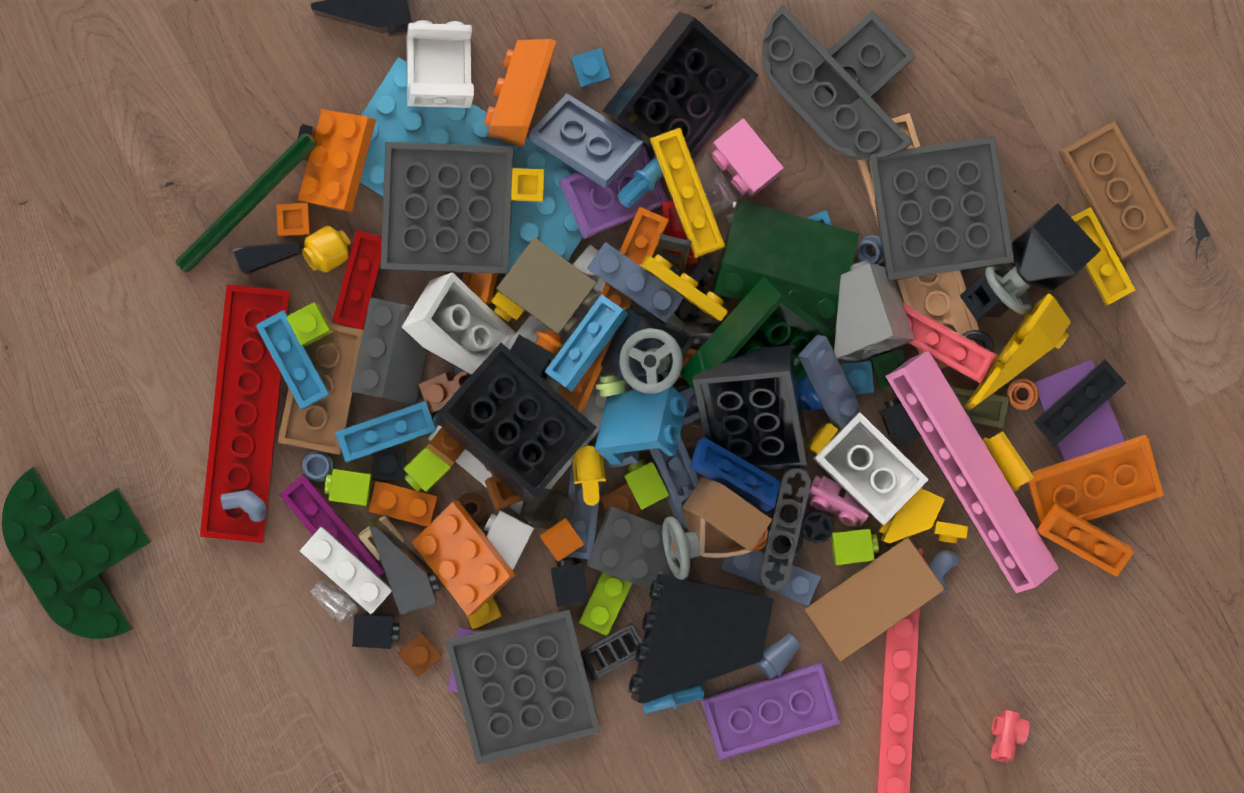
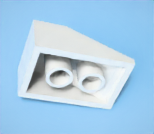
M453 272L429 281L402 325V328L422 347L470 374L474 373L500 342L509 349V341L516 333Z
M860 412L856 413L843 429H840L831 441L813 457L840 486L882 525H885L929 480Z

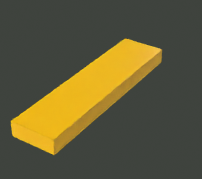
M681 128L650 138L652 148L687 240L691 241L690 248L694 258L696 259L725 248Z

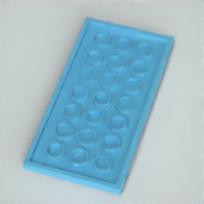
M398 57L361 115L375 119L376 122L360 183L383 197L385 142L513 146V168L544 169L543 202L511 201L509 271L534 237L566 261H569L583 237L559 184V180L579 171L539 147L528 138H526L522 148L488 137L489 125L484 124L487 112L474 104H471V108L407 106V62Z

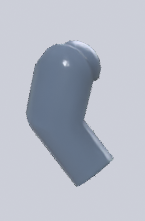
M245 490L221 495L223 510L241 507L249 514V518L255 522L261 521L266 517L264 501L252 491Z
M954 550L938 552L929 563L930 568L946 589L940 594L947 593L945 575L952 567L957 566L959 563V556Z

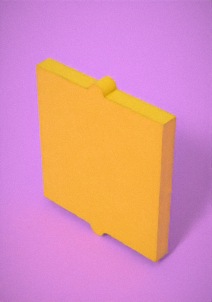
M1003 431L989 439L986 437L982 439L1013 492L1018 491L1021 485L1034 478Z

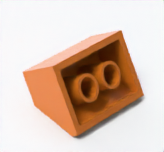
M517 40L515 49L507 50L503 67L508 68L505 79L498 78L493 94L499 98L496 107L489 106L484 121L485 125H489L488 137L524 147L552 60L556 40Z

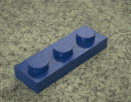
M705 437L697 441L690 466L691 469L710 480L723 484L738 496L766 512L775 507L781 481Z

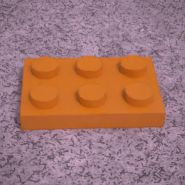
M321 109L314 136L317 146L310 152L298 201L352 212L376 122L375 119Z
M459 501L452 502L411 542L467 616L474 615L516 575Z

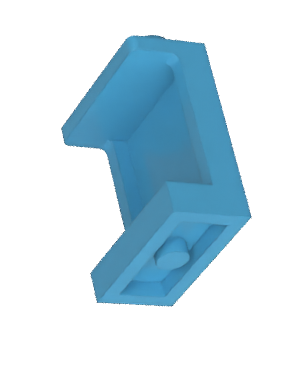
M672 386L665 391L655 394L631 390L607 396L595 450L612 465L622 464L625 452L659 448L668 456L675 455L680 440L684 414L687 409V400Z

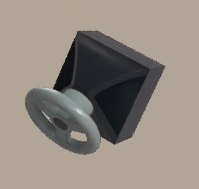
M1057 203L1011 242L1016 266L1012 270L1003 265L987 266L985 275L993 292L1006 306L1019 314H1029L1033 309V300L1028 289L1032 285L1053 291L1076 275L1101 249Z
M626 307L625 311L628 313V316L615 332L600 366L615 377L625 380L632 388L642 393L655 394L665 391L671 386L673 387L680 375L682 365L694 338L676 326L668 323L665 324L658 319Z

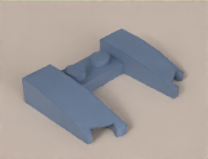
M688 386L678 390L687 400L683 426L701 417L696 394L692 387ZM680 436L675 455L668 456L659 448L649 450L670 495L667 497V501L672 513L682 528H687L681 508L699 483L695 470L690 468L691 460Z

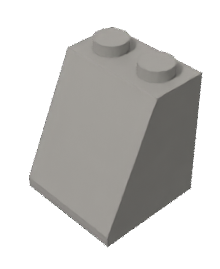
M862 261L850 266L851 271L842 274L840 278L834 346L835 357L837 359L861 362L915 340L907 319V313L903 308V301L896 280H888L886 268L879 264L868 263V261Z

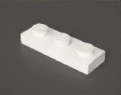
M320 527L300 550L303 555L370 614L392 592L391 588L323 527Z

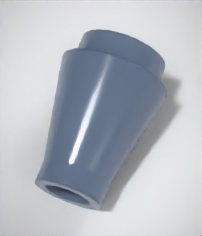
M788 633L784 638L765 648L762 653L761 662L755 664L769 679L772 680L776 675L780 677L795 653L801 648V645Z

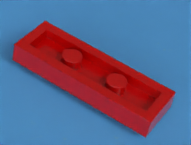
M356 230L332 320L333 323L364 330L370 298H373L381 267V236Z

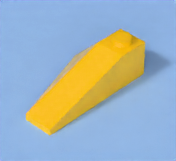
M1048 293L1033 305L1032 311L1026 314L993 363L984 382L979 384L964 406L965 409L970 411L1054 347L1059 349L1069 336L1066 329L1071 321L1051 294Z

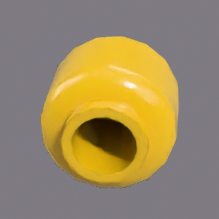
M325 226L305 238V248L302 249V254L314 271L318 269L326 273L348 260V247L351 246V243L343 230L336 231L331 226Z

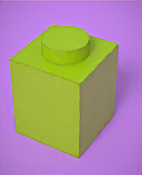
M316 302L286 317L301 346L306 347L333 333L320 305Z
M425 448L404 468L408 473L405 479L416 491L422 488L425 492H428L455 465L449 466Z
M642 459L638 463L627 467L629 473L624 475L641 510L670 496L653 462L646 464L645 460Z
M333 469L332 475L327 474L324 493L329 494L328 501L369 506L373 474Z
M869 528L833 532L831 535L835 565L875 561L874 553H879L877 535H871V529Z

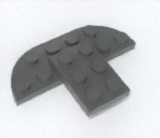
M782 5L773 15L767 26L762 48L763 64L767 78L778 95L829 148L843 156L869 161V154L878 153L876 158H883L908 148L913 141L878 106L872 97L915 59V55L873 11L830 50L826 51L786 7Z

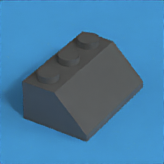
M370 298L351 392L413 405L417 404L420 390L418 384L422 381L428 350L422 347L402 328V325L413 309L412 306Z

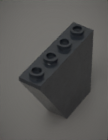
M657 574V579L652 581L649 589V598L652 599L650 611H646L643 617L642 629L645 630L643 643H639L636 649L637 671L636 674H632L629 682V693H632L631 699L645 704L761 662L774 602L773 598Z

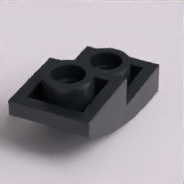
M705 255L693 271L691 278L704 287L715 274L711 270L715 262ZM683 298L680 303L678 318L682 321L687 316L693 319L700 309Z

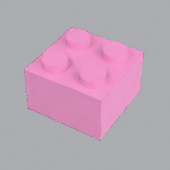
M744 118L713 142L711 149L713 156H711V159L722 172L725 169L728 170L733 177L731 184L741 196L747 194L751 199L780 176L784 169Z

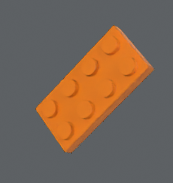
M1146 435L1033 471L1031 473L1034 478L1027 482L1039 526L1054 504L1085 521H1089L1164 496L1149 438Z

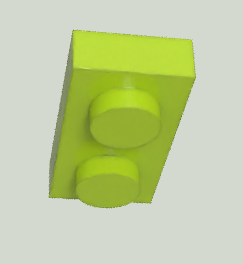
M602 572L579 623L608 636L632 583Z

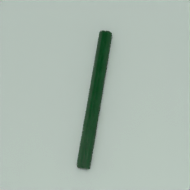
M302 134L176 259V265L183 272H190L317 146L316 141L309 134Z

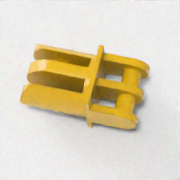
M584 446L580 447L573 456L574 484L582 483L584 502L593 506L598 503L600 497L598 482L606 481L604 458L595 450V447Z

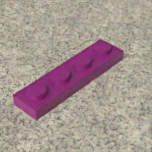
M305 474L279 494L312 535L320 527H323L378 577L385 572L383 567Z

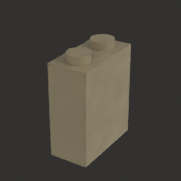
M535 237L496 288L500 293L558 335L562 331H565L567 334L579 319L575 316V313L581 305L587 308L598 293L594 290L597 285L594 280Z

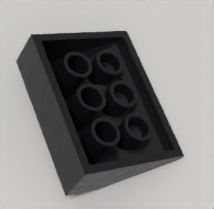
M678 12L602 112L621 128L644 141L643 145L653 153L654 150L650 138L681 128L693 160L759 75L695 17Z
M501 342L432 419L527 504H530L537 498L597 428Z
M791 345L758 348L693 375V385L705 438L762 471L807 467L808 439Z

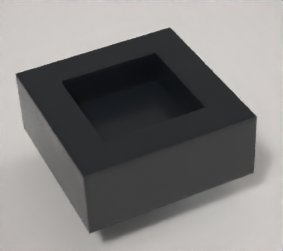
M388 448L373 453V480H406V471L404 470L406 467V448Z

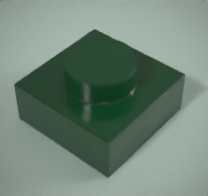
M902 349L870 358L879 389L890 386L886 375L906 362Z

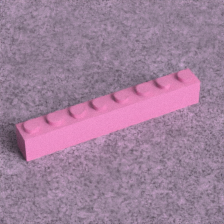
M929 350L910 358L886 375L887 380L1015 593L1037 587L1058 570L1059 567Z

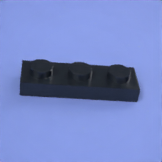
M1104 359L1032 423L1052 446H1056L1123 387L1126 382Z

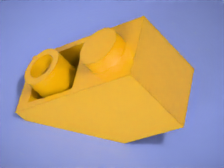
M920 488L885 525L881 524L879 532L883 535L880 540L892 543L931 529L945 499Z

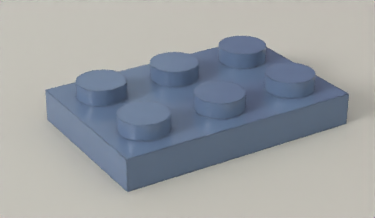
M567 93L529 131L528 138L604 188L642 150L644 142Z

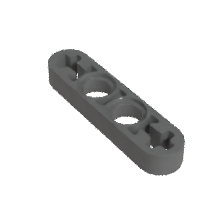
M800 468L788 470L781 479L760 569L762 584L771 590H779L787 584L811 486V479L808 473ZM795 473L801 474L800 480L805 481L804 487H798L796 497L802 496L801 503L792 499L783 500L784 492L788 495L791 494L792 485L787 484L788 477L794 478ZM786 504L794 505L798 511L796 520L791 523L784 522L780 517V510ZM779 535L787 536L791 542L790 549L784 554L775 552L772 546L773 540ZM770 554L778 559L788 558L786 566L782 563L779 565L778 571L783 574V579L776 580L775 585L770 584V579L765 577L766 571H772L775 563L774 561L768 562Z

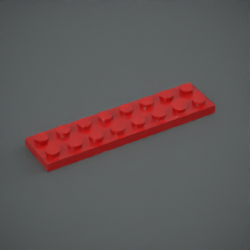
M226 284L200 537L265 543L282 374L255 325L283 310L289 316L291 291ZM245 490L252 491L264 501L266 517L261 521L255 522L249 518V514L241 507L223 510L221 495Z

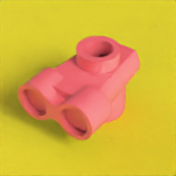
M1006 710L1002 711L1000 716L994 718L991 731L993 735H996V738L992 745L990 759L999 762L1014 761L1015 744L1024 745L1030 728L1028 720L1019 718L1020 713Z

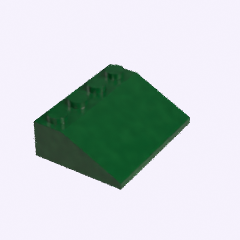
M737 199L724 243L725 248L722 250L711 290L715 294L742 301L762 277L765 276L788 293L823 324L836 328L840 278L842 274L851 271L850 266L853 265L859 233Z
M763 276L681 369L680 374L695 391L693 385V375L758 348L791 345L797 383H799L807 373L798 355L816 335L826 336L832 346L835 342L836 334L783 289Z

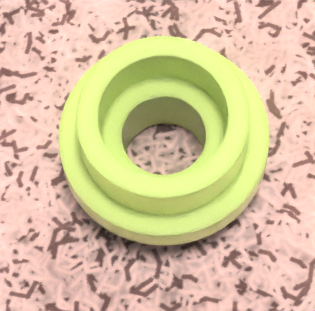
M609 374L601 376V382L595 384L596 389L600 390L601 397L624 393L627 382Z

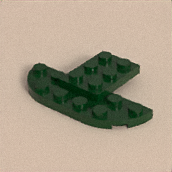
M32 467L14 483L7 495L2 512V532L11 556L42 607L61 628L84 638H111L132 630L133 627L100 575L152 543L120 488H116L66 519L35 467Z

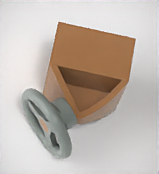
M702 477L681 508L689 532L684 533L681 524L675 517L670 516L664 520L662 537L669 567L677 579L684 580L689 575L690 558L698 556L712 558L731 557L749 553L753 550L772 519L723 484Z

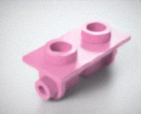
M816 475L811 483L807 499L810 505L818 511H827L838 517L839 521L847 526L860 528L868 518L869 512L847 491L844 498L838 496L842 489V486L824 475L822 478Z

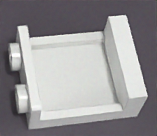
M427 20L408 24L406 35L407 106L471 108L474 97V86L471 84V25H464L458 21L446 24H433Z

